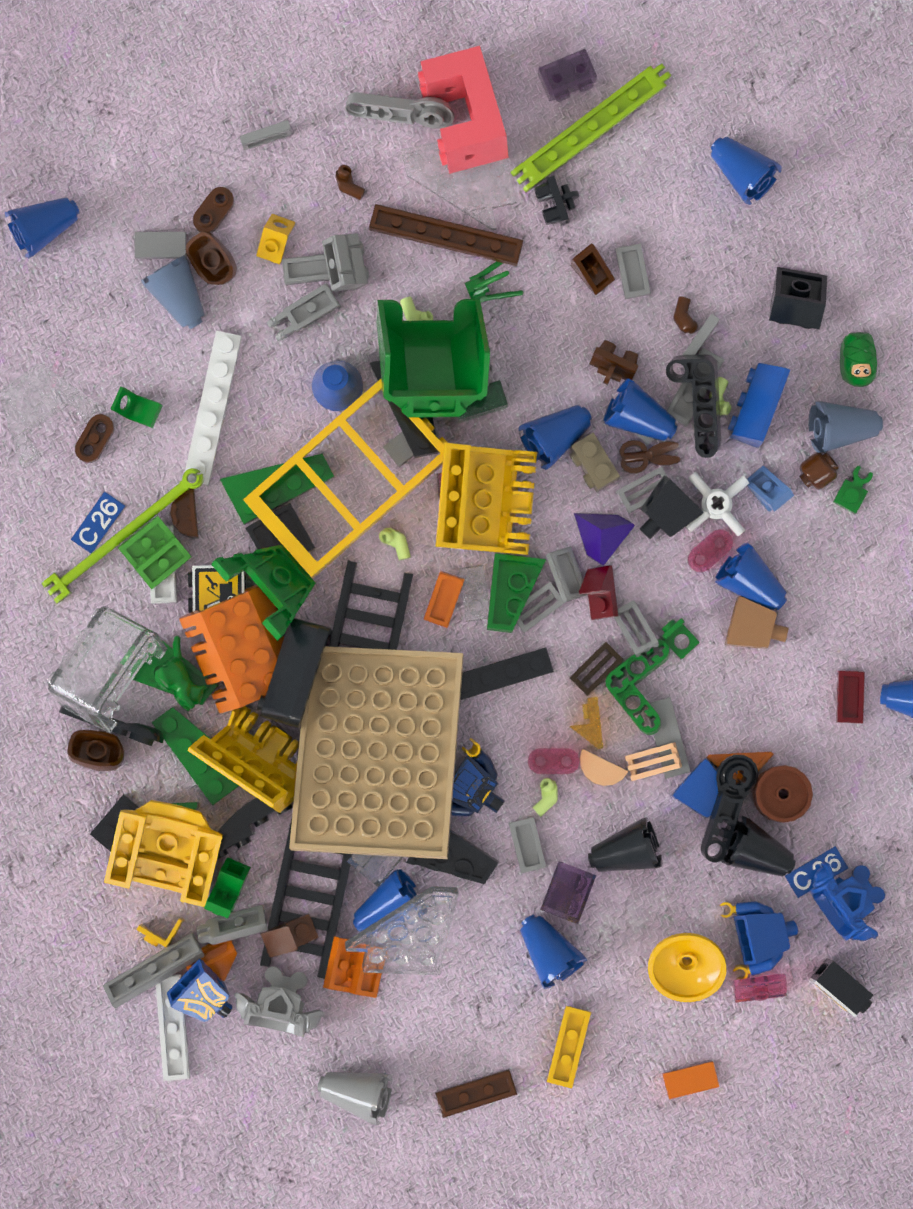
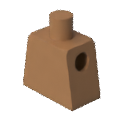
M738 596L734 605L725 645L767 649L771 639L785 642L789 627L775 624L777 616L775 611Z

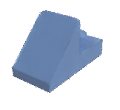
M762 466L747 479L749 481L747 487L769 512L771 510L775 512L794 496L791 489L765 466Z

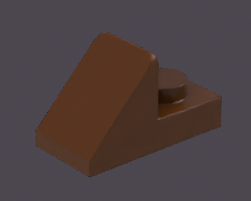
M308 913L260 933L270 958L298 950L297 947L319 938Z

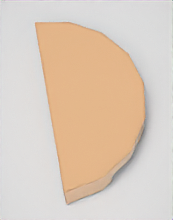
M584 749L581 751L579 758L581 770L585 777L594 784L602 786L614 785L623 780L629 772Z

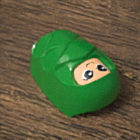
M850 333L844 337L841 343L840 371L842 379L854 387L868 386L875 380L877 374V354L874 340L869 333Z

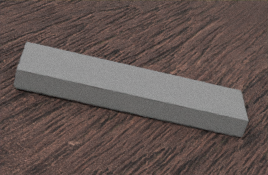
M190 933L105 983L103 987L112 1006L116 1009L205 955L195 935Z

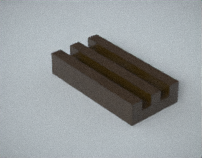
M605 642L569 679L588 696L624 659ZM606 649L609 653L580 681L577 677ZM614 657L616 661L587 689L584 684Z

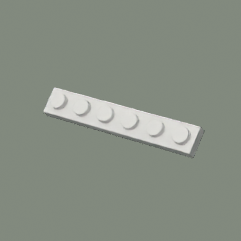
M217 330L185 471L191 468L198 469L200 473H197V475L203 474L204 482L202 485L209 486L242 339L240 335ZM190 474L188 477V481L192 483L196 482L197 475Z

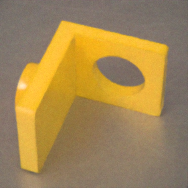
M271 214L263 228L256 256L280 264L288 236L294 228L295 222ZM274 223H282L286 228L277 227Z
M178 919L167 939L142 924L138 925L136 930L146 935L144 940L151 945L157 947L158 944H161L164 947H168L184 919Z

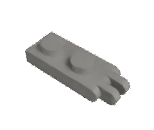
M262 905L231 913L229 918L219 916L208 919L206 924L196 928L198 942L201 944L209 942L211 945L268 930Z

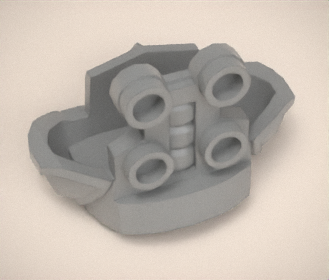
M276 966L268 968L265 972V978L272 984L271 987H262L261 993L258 994L257 1003L244 993H235L236 1009L244 1020V1025L274 1029L304 1038L305 1033H309L310 1030L316 1028L321 1017L325 1015V1012L321 1010L303 1013L305 1003L301 1001V996L296 994L297 989H302L307 984V977L302 972H296L291 977L282 976L281 970Z

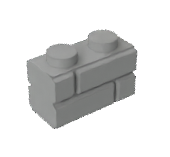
M358 233L333 235L322 241L332 291L355 290L368 284L369 271L364 266L362 256L364 246L359 241Z

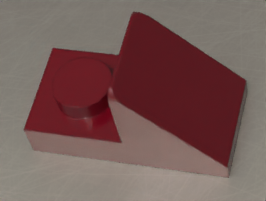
M612 565L587 569L579 594H588L591 620L618 617Z

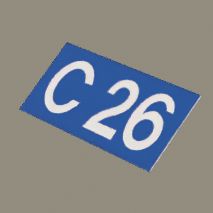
M104 491L71 540L89 553H93L125 505Z
M836 846L795 869L790 874L785 875L797 898L808 893L813 888L814 874L821 867L822 862L826 861L830 864L834 877L848 869Z

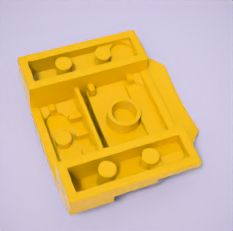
M150 800L136 810H121L104 883L129 889L132 881L182 893L181 902L205 907L223 835L210 828L202 812L171 803Z

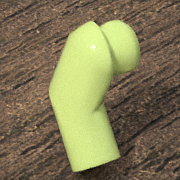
M412 297L400 300L407 321L433 320L431 312L416 310Z
M718 377L720 415H728L731 411V405L724 400L723 394L729 382L723 377Z
M386 528L379 533V539L382 543L396 548L399 561L411 558L406 536L393 528Z
M544 778L541 781L542 799L532 807L540 817L558 801V786L550 778Z

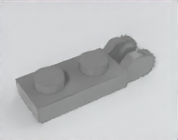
M326 283L284 308L283 312L270 319L267 324L270 328L275 327L288 318L292 325L275 335L276 339L281 341L292 335L295 331L296 333L337 309L340 307V304Z

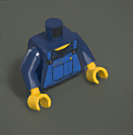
M470 738L469 740L473 743V746L469 750L462 746V750L467 756L454 774L451 816H471L474 812L479 813L483 805L497 813L505 802L504 799L493 793L498 784L496 781L498 773L491 758L480 748V745L474 739Z

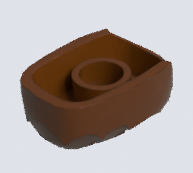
M200 232L186 244L185 250L189 261L197 274L207 284L223 285L235 277L237 266L233 256L212 233Z
M78 730L70 737L67 754L69 760L73 763L96 771H114L122 765L124 749L117 736L102 731Z

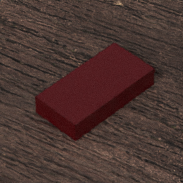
M838 671L836 723H863L865 672Z

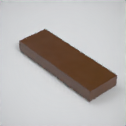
M510 1069L437 1091L435 1094L442 1117L445 1118L517 1095Z

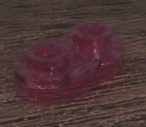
M722 529L710 533L689 553L687 558L689 567L697 573L708 571L731 550L733 545L732 536ZM718 538L724 542L721 548L716 547L714 543ZM696 556H703L705 559L704 564H697L695 561Z
M538 748L533 750L528 756V766L536 774H571L577 770L580 762L578 754L568 748ZM565 756L571 759V764L567 767L561 763L562 758ZM537 757H544L545 764L543 766L536 764L535 760Z

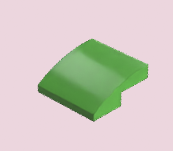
M158 515L118 547L120 552L151 589L155 588L192 557Z

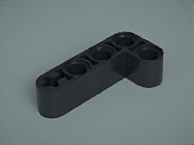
M706 354L675 356L666 367V375L672 382H692L695 449L701 457L710 458L716 454L721 446L717 361L711 355ZM702 362L707 363L711 368V372L708 374L700 372L698 364ZM673 364H682L685 368V373L682 375L675 373ZM700 389H709L712 393V398H702L699 392ZM704 413L711 415L713 423H703L701 415ZM707 432H711L709 434V443L713 444L711 449H708V446L703 444L707 439Z

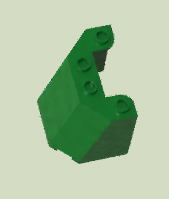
M463 299L457 302L454 306L453 320L402 321L403 309L399 302L395 300H377L376 322L383 397L387 401H392L407 417H460L477 399L482 400L487 396L490 348L480 299Z

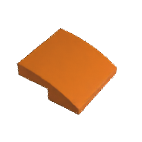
M334 936L323 988L377 998L387 947Z

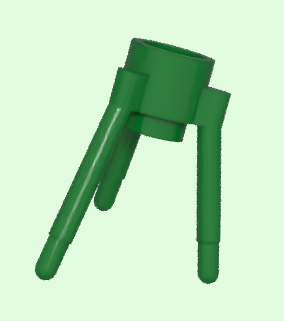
M497 261L477 275L469 277L470 281L465 282L470 298L480 299L481 303L488 300L521 296L523 291L485 294L490 292L487 285L509 275V271H504L486 280L483 278L503 264Z

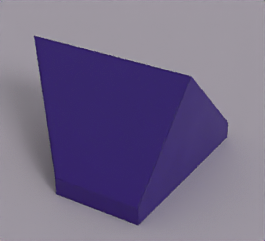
M574 513L586 555L603 566L635 526L619 515Z

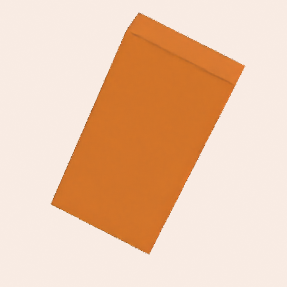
M440 571L423 620L448 628L465 579Z
M713 1061L662 1073L668 1099L719 1087Z

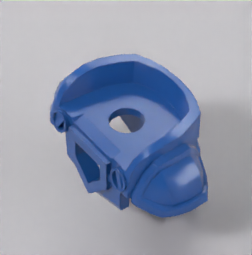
M824 861L814 874L813 888L810 890V894L844 940L866 941L871 938H877L878 932L867 926L862 919L875 909L873 903L878 904L885 899L884 890L881 887H872L868 881L870 871L866 866H856L852 871V876L845 880L840 877L834 879L830 864Z

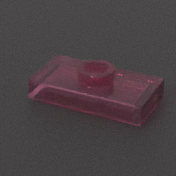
M785 974L733 980L735 1003L754 1000L763 1001L769 998L787 996Z

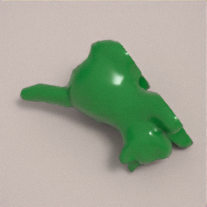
M178 635L174 637L172 644L174 656L156 670L154 677L155 682L162 689L173 690L176 701L186 711H190L195 705L201 703L207 686H198L191 682L186 666L182 661L180 636Z

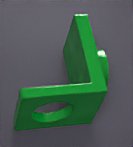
M120 386L111 410L126 419L153 428L163 405L136 395ZM124 396H127V404L123 409H121V399Z
M682 618L677 622L672 619L662 628L665 633L660 637L680 659H683L700 643L684 626L683 623L685 621ZM679 634H684L689 638V645L685 649H679L674 644L675 637Z

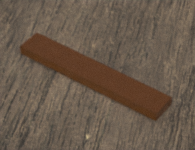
M378 204L374 206L369 225L370 231L513 266L518 265L523 246V240Z

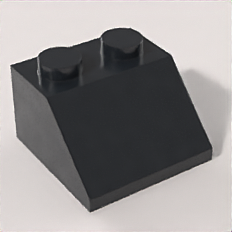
M777 267L770 304L769 321L820 330L826 306L827 276Z

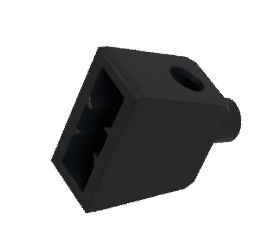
M664 475L641 508L649 519L640 527V531L649 539L660 529L666 535L672 537L704 512L670 478Z

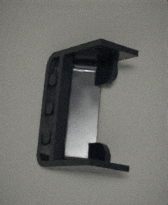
M297 618L292 620L283 635L284 640L266 696L261 695L257 710L261 711V717L301 729L303 715L328 636L332 635L331 628Z

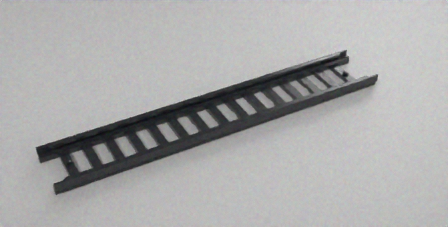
M348 560L329 647H339L341 643L367 649L397 650L413 574L404 573L400 593L356 584L353 581L357 562ZM351 593L398 603L395 618L348 608ZM345 618L392 628L389 643L342 633ZM291 819L268 930L279 926L280 921L288 922L302 916L301 914L282 911L285 896L332 905L329 921L311 917L315 929L327 931L324 946L306 943L297 947L298 950H296L321 956L317 977L325 979L353 854L337 853L343 855L340 870L293 860L295 851H291L289 848ZM290 871L338 880L335 895L289 886ZM264 945L260 965L270 967L272 958L269 957Z

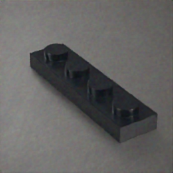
M545 647L462 672L460 700L553 673L547 648Z

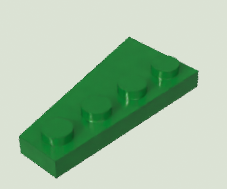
M170 708L152 722L155 728L162 732L168 746L212 805H215L239 787V785L188 751V748L203 735L208 736L175 708Z

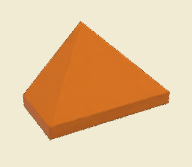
M232 940L215 945L208 944L201 948L205 955L201 960L222 981H225L237 956ZM194 963L187 966V970H189Z

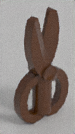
M627 441L622 444L619 450L620 457L622 458L621 468L627 473L637 474L647 468L648 461L660 466L677 464L680 462V457L665 455L664 453L679 448V444L667 441L658 443L647 450V447L641 441ZM632 446L639 447L642 450L625 453V450ZM643 461V464L637 468H631L626 464Z

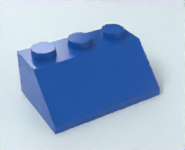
M758 363L755 369L750 368L745 381L750 384L747 392L742 391L736 406L741 408L738 416L733 415L728 430L732 432L729 438L756 448L761 446L766 437L790 369Z

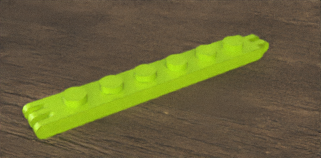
M663 64L658 65L655 69L652 66L647 67L514 168L510 173L513 177L521 171L524 173L517 179V182L521 185L526 180L530 181V183L523 187V190L527 193L667 86L664 82L672 75L669 71L661 77L658 75L665 69Z

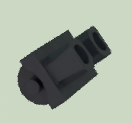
M555 176L548 177L546 183L537 186L535 194L538 202L552 199L554 207L542 210L546 225L560 223V226L568 224L567 220H569L564 203L567 204L569 211L575 209L573 200L579 197L578 191L570 192L568 184L561 186L563 195H561Z

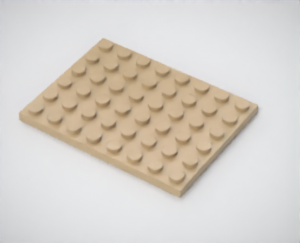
M325 646L301 722L289 846L291 851L448 859L463 653Z

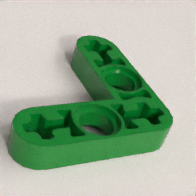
M657 639L659 642L657 648L664 647L662 650L663 656L655 655L652 657L651 662L654 664L649 666L647 659L642 656L646 652L641 653L639 657H636L634 654L610 672L606 678V687L610 694L639 730L646 735H653L660 730L661 719L635 685L669 659V646L661 639ZM653 648L646 653L648 658L653 655ZM635 661H641L645 664V669L640 674H635L631 671L630 667ZM626 669L628 675L633 680L629 681L627 677L622 681V688L619 689L617 686L612 688V680L614 678L618 680L622 679L625 676L624 672L622 671ZM636 696L641 700L640 706L637 709H629L626 706V701L629 697ZM647 707L648 710H645L644 713L649 719L655 718L653 721L655 726L653 728L650 726L643 727L645 721L642 716L639 715L638 718L634 716L640 714Z

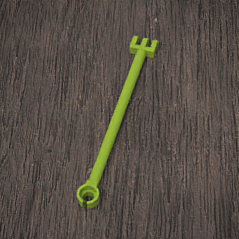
M194 468L186 470L182 481L63 577L60 578L57 573L50 575L41 583L45 588L53 582L55 585L48 590V593L52 596L57 591H60L61 594L54 599L57 604L72 593L67 587L70 583L184 492L201 487L204 482L203 474L197 475L200 471ZM190 474L197 475L196 482L190 483L188 481Z

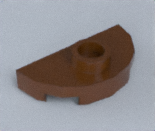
M189 489L172 502L170 515L173 525L181 534L188 538L199 539L194 489Z

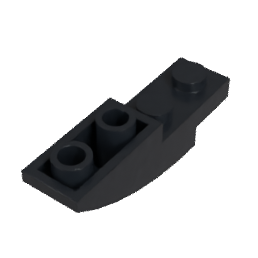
M258 798L253 799L239 809L218 831L223 836L217 860L229 854L227 849L236 844L237 848H240L250 843V836L254 835L250 825L254 823L258 827L269 821L268 815L276 810ZM291 804L288 805L281 813L278 812V814L280 815L292 809Z

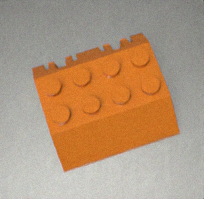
M257 584L246 588V592L202 611L196 610L179 618L183 629L196 626L185 632L187 638L202 633L206 641L197 642L191 648L193 652L206 650L195 655L203 676L216 673L205 679L207 685L221 681L225 684L226 688L218 689L211 694L213 700L223 698L215 702L219 713L244 707L259 700L261 695L266 696L284 640V636H282L277 641L262 624L268 616L278 609Z

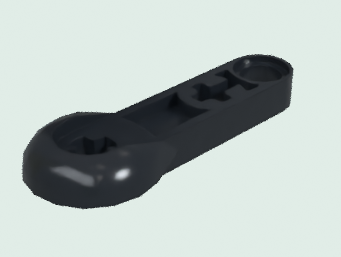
M63 700L59 710L62 714L119 735L126 736L129 731L131 732L130 739L152 746L154 741L160 743L164 741L162 732L154 727L140 723H125Z
M745 755L729 756L720 763L717 769L718 795L701 844V853L710 862H720L726 856L743 801L754 789L758 781L759 773L757 766L752 759ZM739 771L743 776L741 780L737 779L738 782H736L732 777L734 773L738 774ZM723 821L727 824L725 828L721 827L719 829L716 827L718 823ZM713 835H716V836L718 837V835H719V836H721L723 839L720 840V839H718V838H716V837H712V836H713ZM718 843L720 846L718 854L709 856V846Z

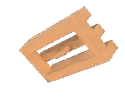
M675 742L625 756L629 765L627 766L628 770L631 772V781L682 767ZM671 749L672 754L637 764L634 763L636 758ZM674 759L675 764L637 774L636 769Z

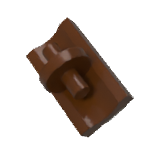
M604 340L600 347H596L589 364L598 368L597 373L606 376L603 381L606 385H608L610 379L619 383L621 379L626 380L628 378L633 380L639 366L637 365L638 354L629 350L625 351L623 358L613 354L616 345Z

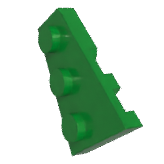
M495 553L487 630L513 632L546 559Z

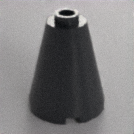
M741 816L742 821L737 820L727 854L721 862L728 866L781 877L790 874L796 863L794 854L750 818Z
M647 817L636 821L591 847V853H588L591 867L596 868L598 872L656 869L663 865L662 855H656V852H658L657 848L660 846L654 828Z

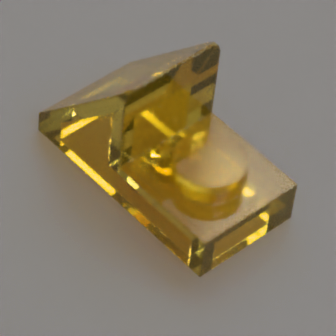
M598 697L587 698V704H582L583 718L588 719L589 724L569 726V728L594 748L603 749Z

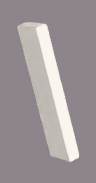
M182 974L172 975L156 985L163 1081L190 1079L185 1014L173 1009L167 996V992L177 983Z

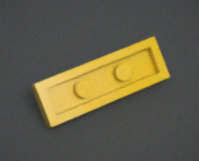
M565 1005L546 1082L572 1089L591 1015L590 1011Z

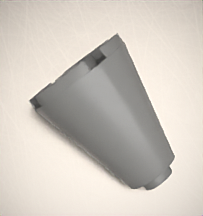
M328 1072L325 1077L321 1076L318 1083V1092H321V1098L373 1125H380L381 1122L378 1118L379 1116L385 1117L392 1089L387 1088L388 1081L393 1082V1079L387 1073Z

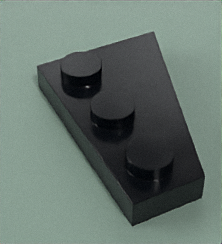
M450 829L448 859L409 857L406 863L485 884L499 861Z

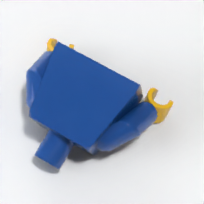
M756 901L740 902L735 906L728 902L721 903L720 906L728 905L731 911L728 915L720 916L729 918L733 913L738 915L733 918L744 965H736L733 971L742 969L745 975L736 978V980L743 982L749 974L754 976L772 970L783 958V952L790 949L788 937L798 934L796 922L793 920L785 922L782 913H774L771 907Z

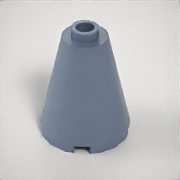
M185 255L154 271L150 276L141 279L145 288L182 327L188 326L189 329H192L203 322L201 317L205 315Z
M823 401L815 402L816 405H812L810 408L808 427L809 431H814L815 439L810 440L814 450L818 453H825L876 437L883 428L882 417L874 410Z

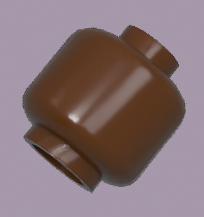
M815 452L801 463L802 474L799 477L808 488L813 486L821 490L837 478L836 470L839 467L827 452L824 454Z

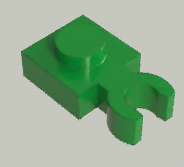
M857 466L852 472L853 481L845 479L833 500L834 504L853 514L857 513L868 493L862 486L867 484L873 476V473L869 472L865 479H861L858 476L860 466Z

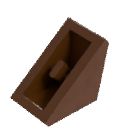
M592 243L571 261L570 266L595 295L615 280Z

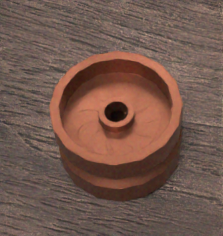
M783 765L770 767L762 772L752 791L754 805L761 815L768 820L784 823L795 821L806 813L811 806L813 792L811 783L803 772L795 767ZM780 790H787L788 795L784 796L785 799L779 797Z

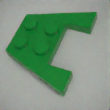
M283 545L258 549L253 553L244 555L238 553L229 558L218 557L211 564L226 582L245 571L277 607L278 610L268 616L262 623L277 641L284 635L289 624L316 584Z

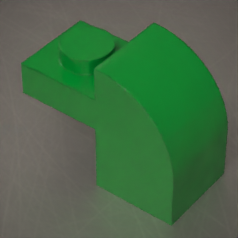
M227 857L204 909L211 911L215 915L229 918L239 899L251 867Z

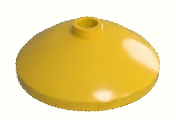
M679 933L663 939L655 946L648 960V974L653 986L667 998L680 1002H695L711 996L721 987L726 976V960L722 950L709 938L694 933Z

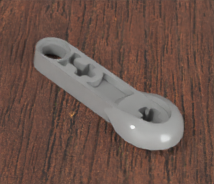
M354 92L348 95L345 106L348 114L355 117L412 125L416 122L433 129L448 127L453 123L454 119L452 107L446 101L437 97L410 100ZM352 103H357V104H360V105H362V106H356V105H354V104H352Z

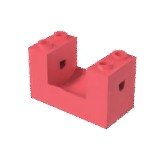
M476 46L420 61L422 71L417 73L422 97H437L446 102L465 98L471 121L440 129L441 139H437L439 156L442 166L447 165L449 174L509 158L507 135L481 47Z

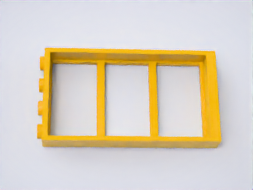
M382 379L377 381L243 499L312 579L443 465L444 444L448 442L443 437L438 439L432 431L435 428L425 417L422 420L419 417L408 418L440 454L405 485L396 478L346 421L382 389ZM339 426L397 491L361 524L303 460L308 453ZM295 465L304 472L354 529L319 561H316L259 497Z

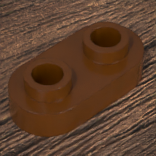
M225 187L214 188L193 216V224L198 232L213 233L231 211L234 205V197L229 189ZM222 195L225 197V201L217 203L216 198ZM209 216L210 221L207 224H203L201 218Z
M97 414L89 420L75 445L76 456L81 461L93 463L101 456L114 433V424L108 416ZM105 424L106 430L102 433L98 432V425ZM87 446L93 447V453L90 455H86L84 452Z

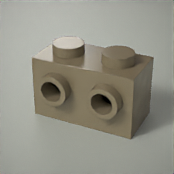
M594 432L571 446L570 450L572 453L569 454L576 467L581 466L585 473L583 479L590 489L594 488L596 492H599L619 480V473Z

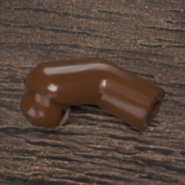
M341 165L335 174L339 190L361 200L365 193V188L353 183L352 170L348 165Z
M679 296L673 316L674 322L682 332L693 334L696 332L698 324L688 314L691 299Z

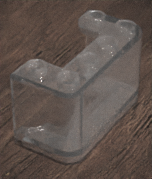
M103 606L94 611L91 621L79 633L76 643L71 650L65 653L58 669L49 676L47 682L48 690L61 707L111 733L117 724L112 719L114 710L119 711L121 708L117 703L144 662L150 665L153 661L151 659L153 656L161 660L167 651V647L156 632L107 606Z

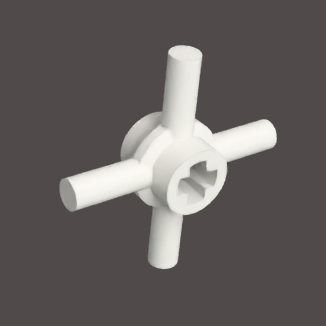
M694 472L688 479L703 495L701 507L704 513L688 524L686 529L691 533L708 518L715 520L723 519L737 536L741 535L745 529L730 512L732 509L731 498L745 488L749 481L742 476L725 491L722 489L711 490L698 473ZM713 498L715 500L719 498L723 502L720 505L722 510H719L718 507L714 510L711 507Z

